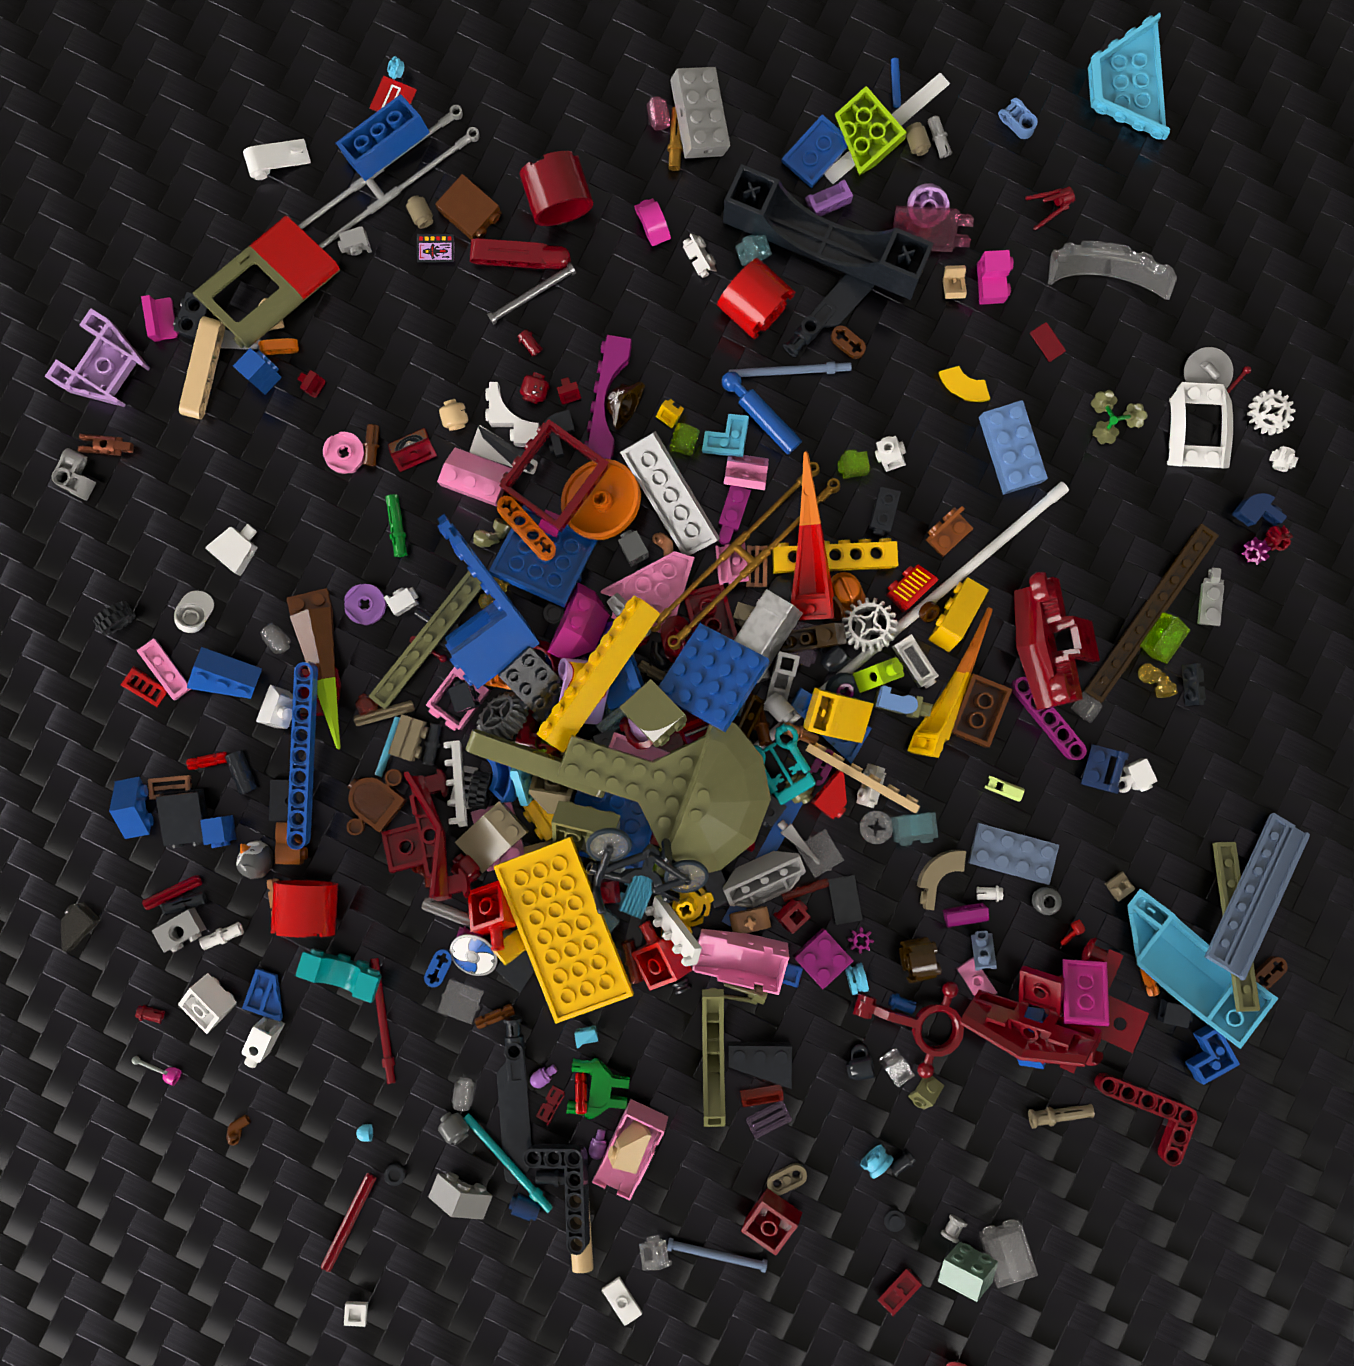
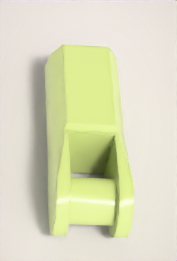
M992 776L988 777L990 780L985 789L1013 800L1021 801L1025 791L1024 788ZM998 782L1002 783L1000 791L995 789Z

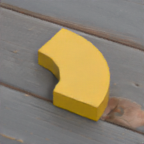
M960 366L939 372L943 384L951 393L971 402L990 400L985 380H974L967 377L962 372Z

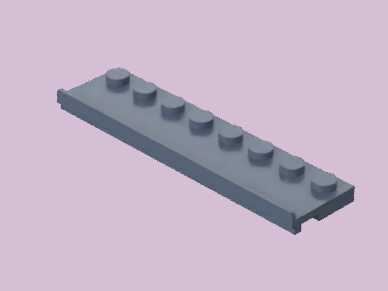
M1275 813L1270 814L1204 956L1239 977L1240 980H1245L1310 837L1309 833H1304L1295 828L1296 825Z

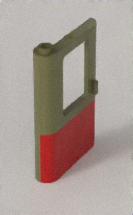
M284 216L196 289L193 295L235 335L233 340L240 348L245 347L248 349L336 275L340 268L288 216ZM258 265L279 286V289L243 320L235 322L213 301V298L250 266Z

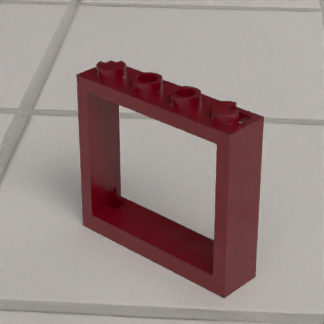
M548 419L546 423L538 427L536 431L538 434L535 438L530 439L526 443L524 453L514 459L512 463L513 468L510 472L503 474L499 486L504 492L562 533L610 468V464L603 457ZM552 432L597 464L557 520L511 488Z

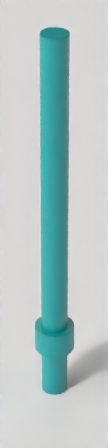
M468 1113L463 1119L530 1193L529 1197L534 1202L537 1201L547 1213L551 1211L553 1206L543 1196L542 1190L531 1183Z

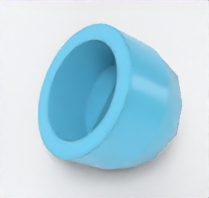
M364 1124L357 1129L356 1135L360 1141H372V1124Z

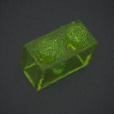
M1163 612L1140 646L1151 658L1167 664L1190 632V629L1178 617Z

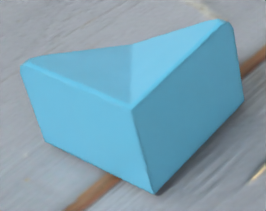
M596 1026L579 1028L574 1033L577 1048L583 1044L598 1041Z

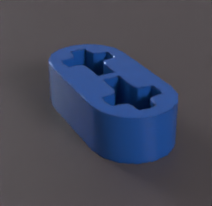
M443 948L434 954L424 976L425 983L429 987H437L444 981L453 961L450 950ZM447 954L448 962L445 961L442 966H439L440 958L438 955ZM437 969L439 970L437 974L439 980L432 982L429 974H433Z

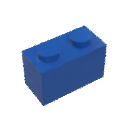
M233 815L200 820L204 845L211 844V848L231 845V840H237Z

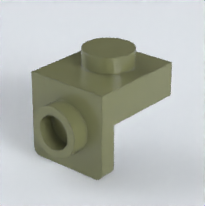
M933 1076L922 1078L916 1090L911 1092L908 1097L917 1107L927 1109L934 1105L944 1085Z

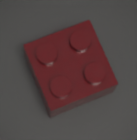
M767 1188L747 1215L741 1232L774 1255H777L798 1227L803 1212Z

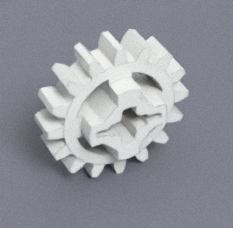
M1273 389L1267 393L1263 391L1259 396L1253 398L1255 403H1251L1248 406L1252 411L1248 412L1247 415L1253 417L1249 423L1255 422L1254 429L1261 428V434L1267 431L1269 435H1273L1275 432L1279 434L1283 429L1290 426L1288 422L1294 420L1290 416V414L1295 412L1294 409H1290L1293 401L1287 402L1286 400L1289 396L1282 397V391H1278L1275 394ZM1276 410L1273 414L1266 415L1269 411Z

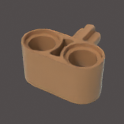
M767 906L729 914L732 932L750 933L772 927Z

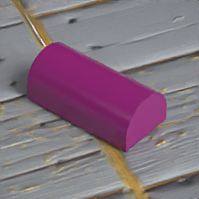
M984 903L943 910L947 928L989 921L988 907Z

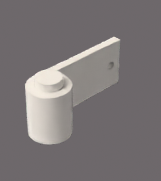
M304 139L251 146L243 151L250 177L256 180L267 178L270 169L311 163Z

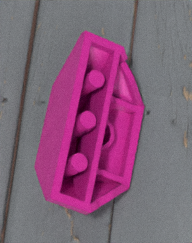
M580 583L576 584L547 651L548 653L560 659H573L596 650L610 615L595 591Z

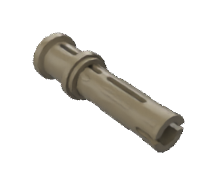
M1089 1104L1060 1109L1046 1107L1045 1110L1038 1111L1029 1109L1028 1116L1032 1129H1035L1041 1125L1049 1124V1126H1054L1056 1122L1094 1118L1095 1113L1093 1105Z

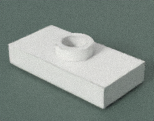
M620 1276L602 1288V1292L624 1326L642 1315V1310Z

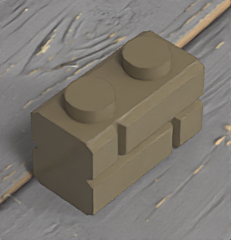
M401 714L388 754L409 761H415V758L419 759L423 748L420 746L422 738L426 739L429 732V727H426L428 722Z

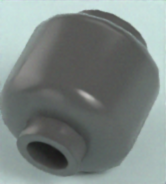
M1041 887L1032 895V905L1036 911L1044 915H1052L1059 911L1062 900L1056 890L1049 887Z
M449 1112L440 1119L441 1124L438 1127V1131L448 1144L454 1143V1145H457L468 1137L469 1125L460 1113L451 1114Z

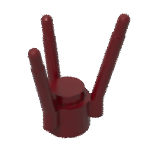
M1071 187L1059 188L1054 191L1025 197L1026 200L1046 197L1043 199V202L1054 200L1055 205L1060 206L1059 209L1034 226L1033 230L1039 229L1059 213L1069 209V204L1075 201V195Z

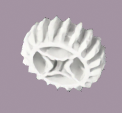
M865 598L864 604L857 600L858 606L856 607L851 604L852 612L846 610L845 615L847 617L842 618V622L845 624V631H847L845 632L846 638H849L848 644L852 645L855 643V650L862 646L863 653L866 652L867 648H870V653H874V647L882 651L881 644L888 647L889 642L887 639L893 641L894 636L892 634L897 633V628L893 627L898 625L897 620H894L896 614L895 612L889 613L891 611L890 606L884 608V601H881L878 605L876 598L873 599L872 603H869V598ZM872 611L868 616L861 615L863 612ZM879 615H882L886 620V630L882 629L881 625L877 623ZM854 621L862 627L859 637L852 629ZM873 622V628L866 629V623ZM870 635H881L880 637L873 640H865Z

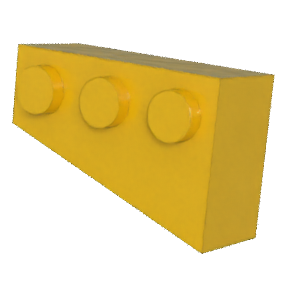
M969 577L963 583L959 581L953 590L955 593L954 597H950L944 607L946 610L937 619L936 627L928 640L950 652L964 637L989 589Z

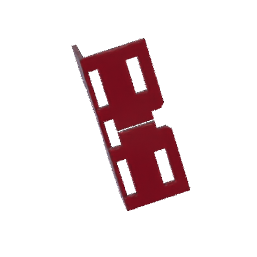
M553 1085L546 1097L548 1103L542 1104L536 1117L548 1125L565 1092ZM553 1089L556 1090L554 1095L551 1097L550 1095ZM544 1108L545 1111H544L543 1115L541 1116L540 1113H541L542 1109Z

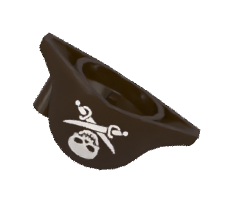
M643 382L630 386L621 384L620 387H616L607 395L605 407L613 417V425L617 430L634 414L645 387Z

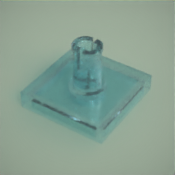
M607 702L604 709L607 717L596 725L602 734L617 729L622 718L625 717L620 708L610 710Z

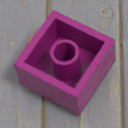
M821 928L793 954L795 960L822 989L853 962L852 958L824 928Z

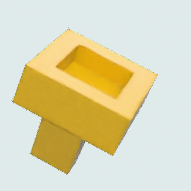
M672 399L669 401L665 400L656 415L659 420L670 428L676 425L684 409L681 406L679 409L673 405L674 401Z

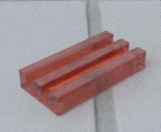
M781 1085L740 1091L743 1107L784 1100Z

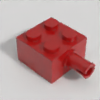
M496 881L471 890L468 897L470 932L485 936L490 935L491 950L501 951L505 949L503 931L517 925L500 882Z
M650 920L638 926L647 943L631 954L649 990L677 981L692 971L691 966H684L681 963L684 958L682 954H675L672 948L675 946L671 940L666 941L663 937L657 936Z

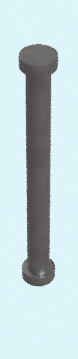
M571 263L567 264V267L494 313L490 312L487 315L492 323L496 324L498 319L567 276L575 275L574 267Z

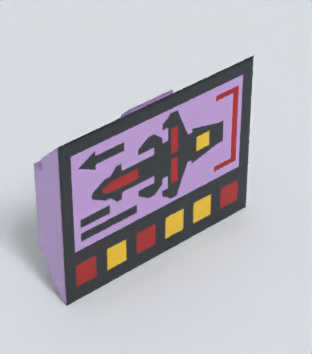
M417 234V262H454V234Z

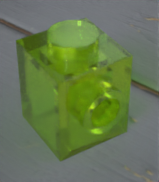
M845 451V454L838 461V471L843 474V479L868 475L870 469L867 451Z

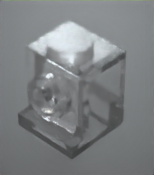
M651 1236L647 1238L646 1242L639 1244L643 1270H661L672 1265V1262L668 1260L666 1240H660L659 1236Z

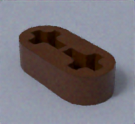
M837 326L833 329L831 340L834 345L853 359L863 356L866 350L863 340L845 326ZM836 332L839 334L843 332L847 342L842 338L838 340ZM849 343H851L853 346L860 345L859 350L861 352H852L853 347Z
M1269 957L1255 970L1256 982L1259 983V976L1265 977L1263 979L1265 983L1260 985L1265 989H1269L1286 973L1288 968L1287 962L1281 957ZM1274 962L1279 963V970L1273 969L1275 967Z

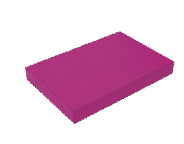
M1063 959V978H1065L1063 998L1064 1024L1109 1026L1107 962Z

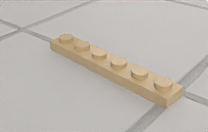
M817 742L815 745L809 743L805 751L910 811L917 813L920 808L917 805V799L908 794L906 798L898 794L900 790L890 784L887 787L880 784L881 779L870 773L868 777L861 773L863 770L861 767L853 763L851 766L843 763L845 758L836 753H833L832 756L825 752L827 748Z

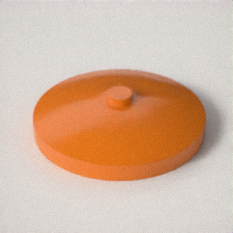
M605 459L609 462L610 468L568 523L571 529L587 539L603 540L618 535L632 523L639 510L641 502L640 485L633 473L625 465L615 460ZM593 461L578 468L566 482L561 497L562 512L597 464Z

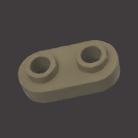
M792 1163L769 1175L767 1187L775 1194L782 1195L805 1183L807 1179L806 1169L799 1163ZM795 1170L800 1172L796 1177L792 1175ZM775 1180H780L781 1184L776 1186L773 1184V1182Z

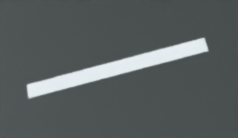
M939 73L891 115L902 126L950 83ZM850 151L835 162L824 174L832 184L855 166Z

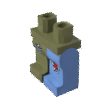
M877 687L873 707L898 714H906V717L909 718L930 716L933 704L923 702V697L899 696L890 693L891 687Z

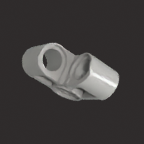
M67 448L61 454L60 460L52 473V481L73 495L87 501L96 485V482L81 474L86 465L87 456ZM68 475L67 480L62 483L63 476Z

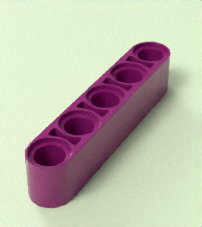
M1020 677L1014 679L1011 683L1013 694L1063 755L1070 760L1084 758L1087 752L1084 743L1054 707L1042 710L1034 708L1031 705L1033 696L1027 678ZM1020 681H1023L1026 684V690L1024 692H1021L1018 689V683ZM1046 713L1052 715V722L1050 724H1047L1044 720ZM1060 729H1063L1066 734L1063 740H1060L1057 735ZM1073 745H1076L1079 749L1076 756L1071 754V747Z

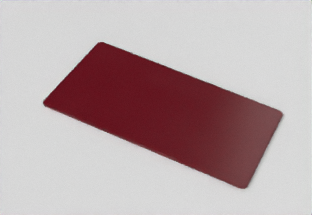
M1047 322L1030 332L1049 362L1066 352Z

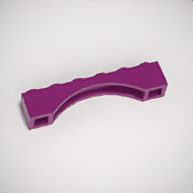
M607 335L606 341H602L601 353H604L603 361L598 363L597 373H600V379L595 381L594 393H597L596 401L592 400L590 413L594 414L592 421L588 422L587 433H590L589 441H585L584 445L604 459L612 460L615 441L606 422L605 399L616 376L629 364L632 340Z

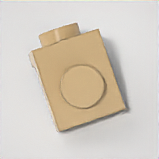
M965 265L945 267L943 276L945 299L966 298Z

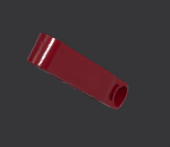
M492 239L471 240L470 262L474 264L564 269L571 260L570 252L562 246Z

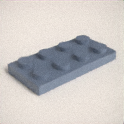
M978 823L968 863L1049 885L1059 845Z

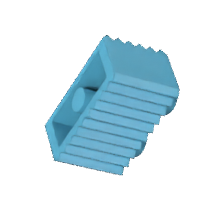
M634 876L630 884L625 883L628 887L625 893H620L621 902L616 903L620 905L618 910L642 919L652 895V879L646 876Z

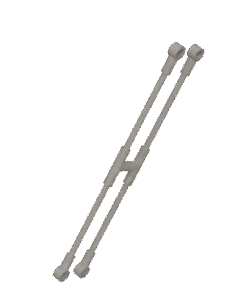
M453 105L450 108V112L429 129L430 133L406 152L440 127L446 126L454 119H461L463 116L461 107ZM455 110L460 111L457 115L453 114ZM470 127L467 130V134L455 142L454 146L386 194L382 192L373 179L390 164L366 181L360 177L350 185V188L298 226L303 229L353 191L356 192L367 184L378 200L319 244L323 249L338 238L339 233L349 230L370 213L376 212L399 195L400 191L457 149L460 150L468 143L478 141L480 138L478 129ZM472 132L477 133L474 137H471L470 134ZM406 152L402 153L400 156H398L396 159H394L391 163H393L395 160H397L398 158H400V157H401L402 155H404Z

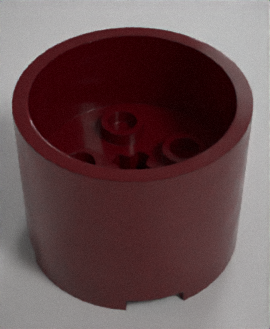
M557 151L545 154L544 159L534 164L528 162L521 169V181L537 225L554 226L564 224L583 216L593 207V200L579 156H574L572 151Z

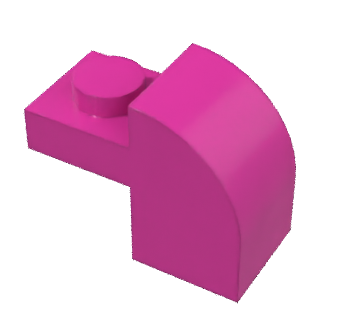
M652 198L634 206L652 246L671 239L665 218L657 201L655 202Z

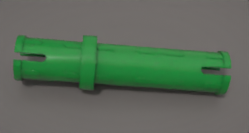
M387 495L385 499L391 528L389 536L393 543L394 557H404L408 554L405 544L406 532H404L399 495Z

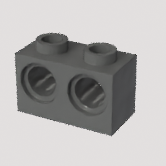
M629 530L620 535L619 545L631 567L649 558V553L637 530L634 532Z

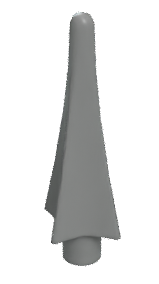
M782 819L777 824L782 830L780 833L806 853L816 864H820V860L805 844L792 823L788 825Z

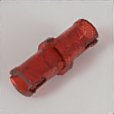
M627 940L622 942L621 945L626 959L624 964L628 968L630 983H640L644 979L631 954L636 950L635 941Z

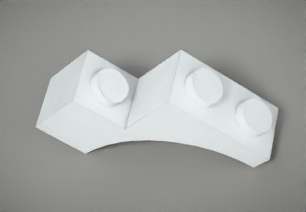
M489 382V388H486V401H489V408H486L485 412L486 421H489L491 427H514V429H510V441H514L515 447H525L526 443L530 439H534L538 434L536 431L540 426L539 423L528 422L512 414L502 401L498 382Z

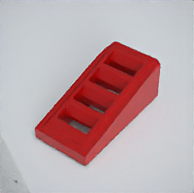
M134 666L121 683V686L158 707L167 693L162 684ZM135 675H136V676H138L139 678H138V680L136 681V683L133 685V684H131L130 682L132 681V679H133V678L135 677ZM142 680L146 681L141 690L137 688ZM151 684V685H153V688L151 689V691H150L149 694L147 695V694L144 693V692L146 691V689L148 688V686ZM158 688V689L161 690V691H160V693L157 695V697H156L155 699H153V698H152V695L154 694V692H155L156 689Z

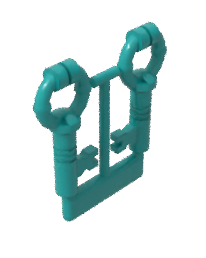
M785 723L776 728V743L780 747L790 750L797 761L795 766L788 768L793 770L791 774L794 775L797 771L802 770L804 774L807 773L806 777L796 783L792 781L773 749L776 746L775 742L764 748V750L757 745H753L763 757L764 764L766 759L764 751H771L791 785L779 793L776 792L778 791L776 785L778 782H783L784 778L781 779L782 775L779 774L776 778L771 779L765 768L769 791L771 794L774 793L780 805L787 803L816 785V781L809 772L811 769L797 747V730ZM789 730L793 734V740L785 744L780 739V735Z

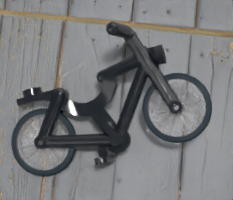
M603 828L597 830L589 836L586 842L588 854L598 860L587 865L586 873L592 875L593 898L596 910L600 915L605 913V906L601 895V884L604 878L630 884L634 876H646L652 879V892L661 895L665 902L671 903L673 900L676 902L680 901V893L677 892L689 893L702 888L708 881V870L702 863L695 860L674 861L672 859L671 842L667 838H664L661 842V851L653 844H649L643 849V852L626 858L624 857L630 852L632 841L629 835L620 829ZM643 861V865L640 868L625 869L621 873L613 872L617 869ZM654 863L665 870L663 877L653 870Z

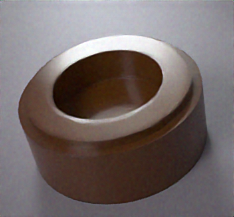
M929 601L920 608L919 617L924 622H931L938 616L940 608L933 601Z

